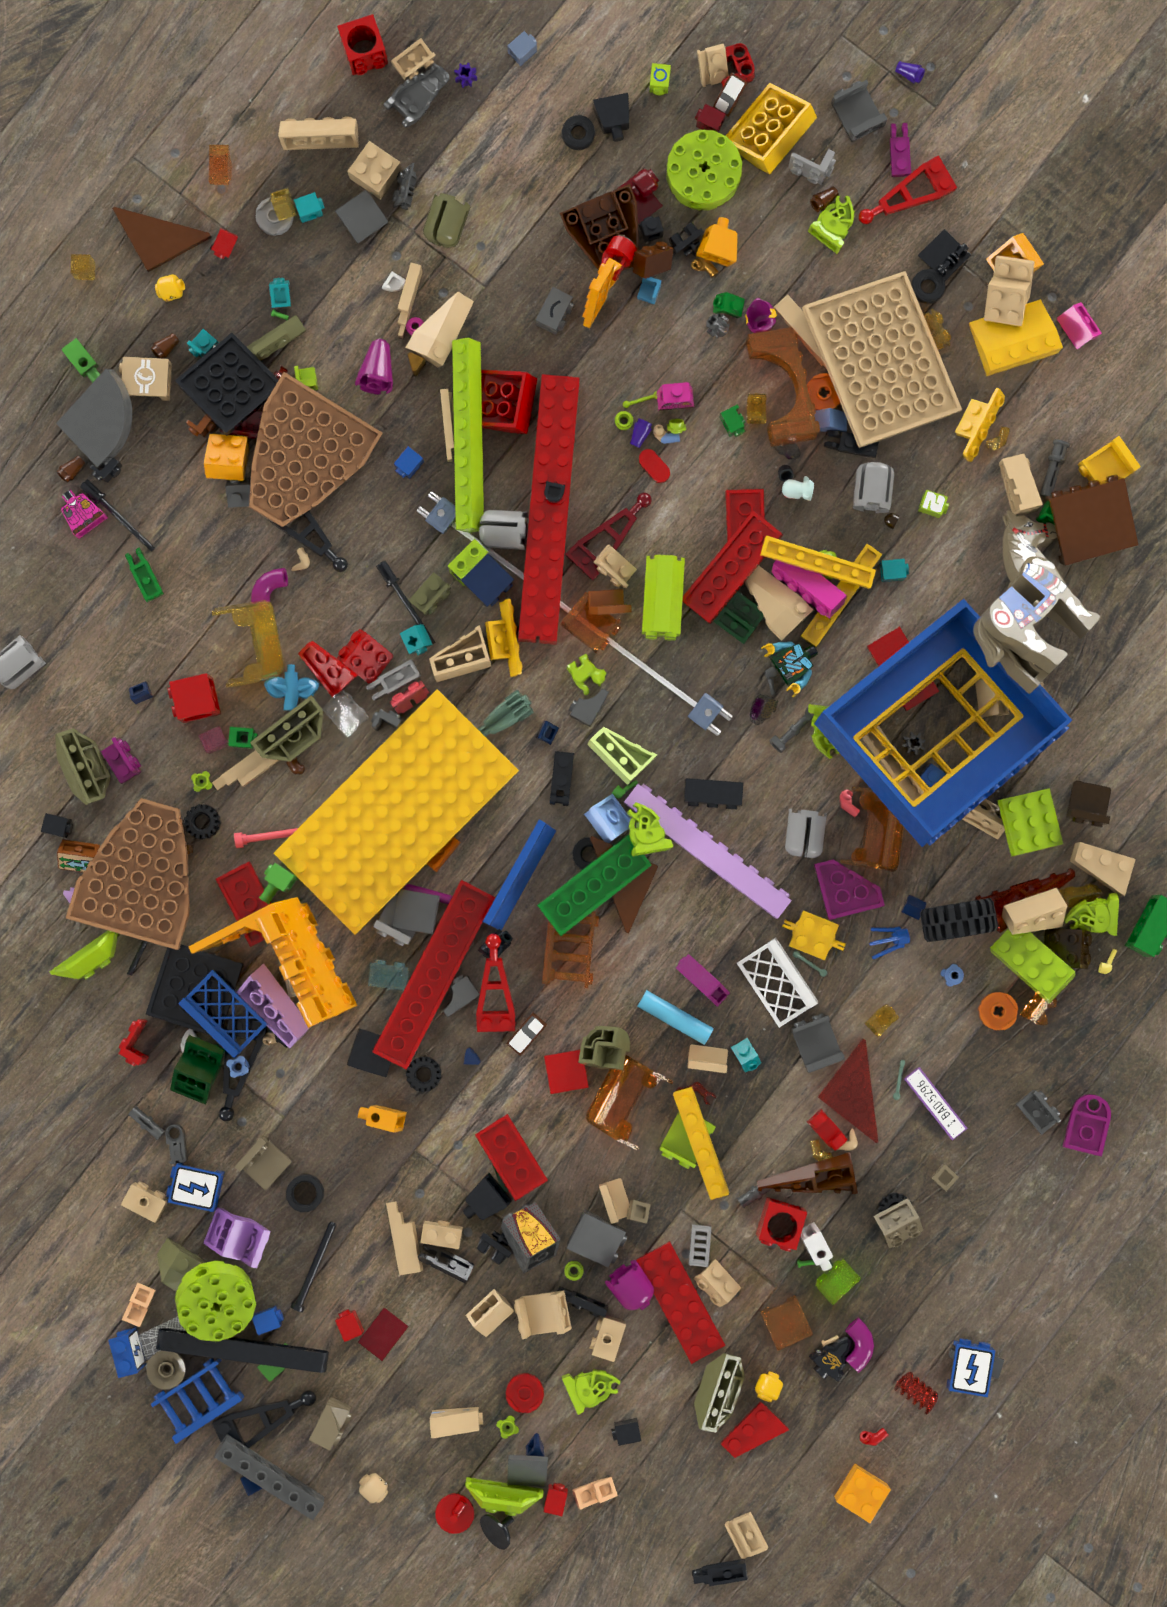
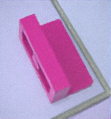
M1081 302L1073 305L1057 317V321L1076 349L1081 348L1087 342L1102 334Z

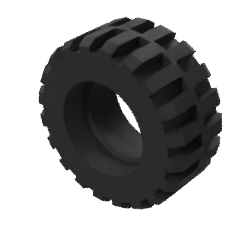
M991 898L922 909L920 912L924 939L927 942L994 932L998 928L994 901Z

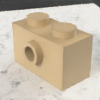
M134 1182L131 1184L121 1205L156 1223L168 1204V1199L165 1198L166 1195L158 1190L153 1192L143 1182Z
M441 1220L438 1223L425 1221L420 1243L459 1249L463 1227L449 1225L450 1222Z
M493 1289L466 1314V1317L478 1332L487 1337L515 1310L504 1296Z
M608 1315L602 1319L599 1318L595 1330H598L597 1337H592L589 1347L592 1349V1355L614 1362L626 1327V1321Z

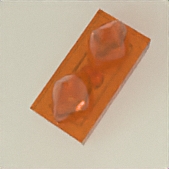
M1035 993L1020 1015L1034 1024L1048 1025L1045 1010L1057 1007V999L1055 997L1048 1004Z

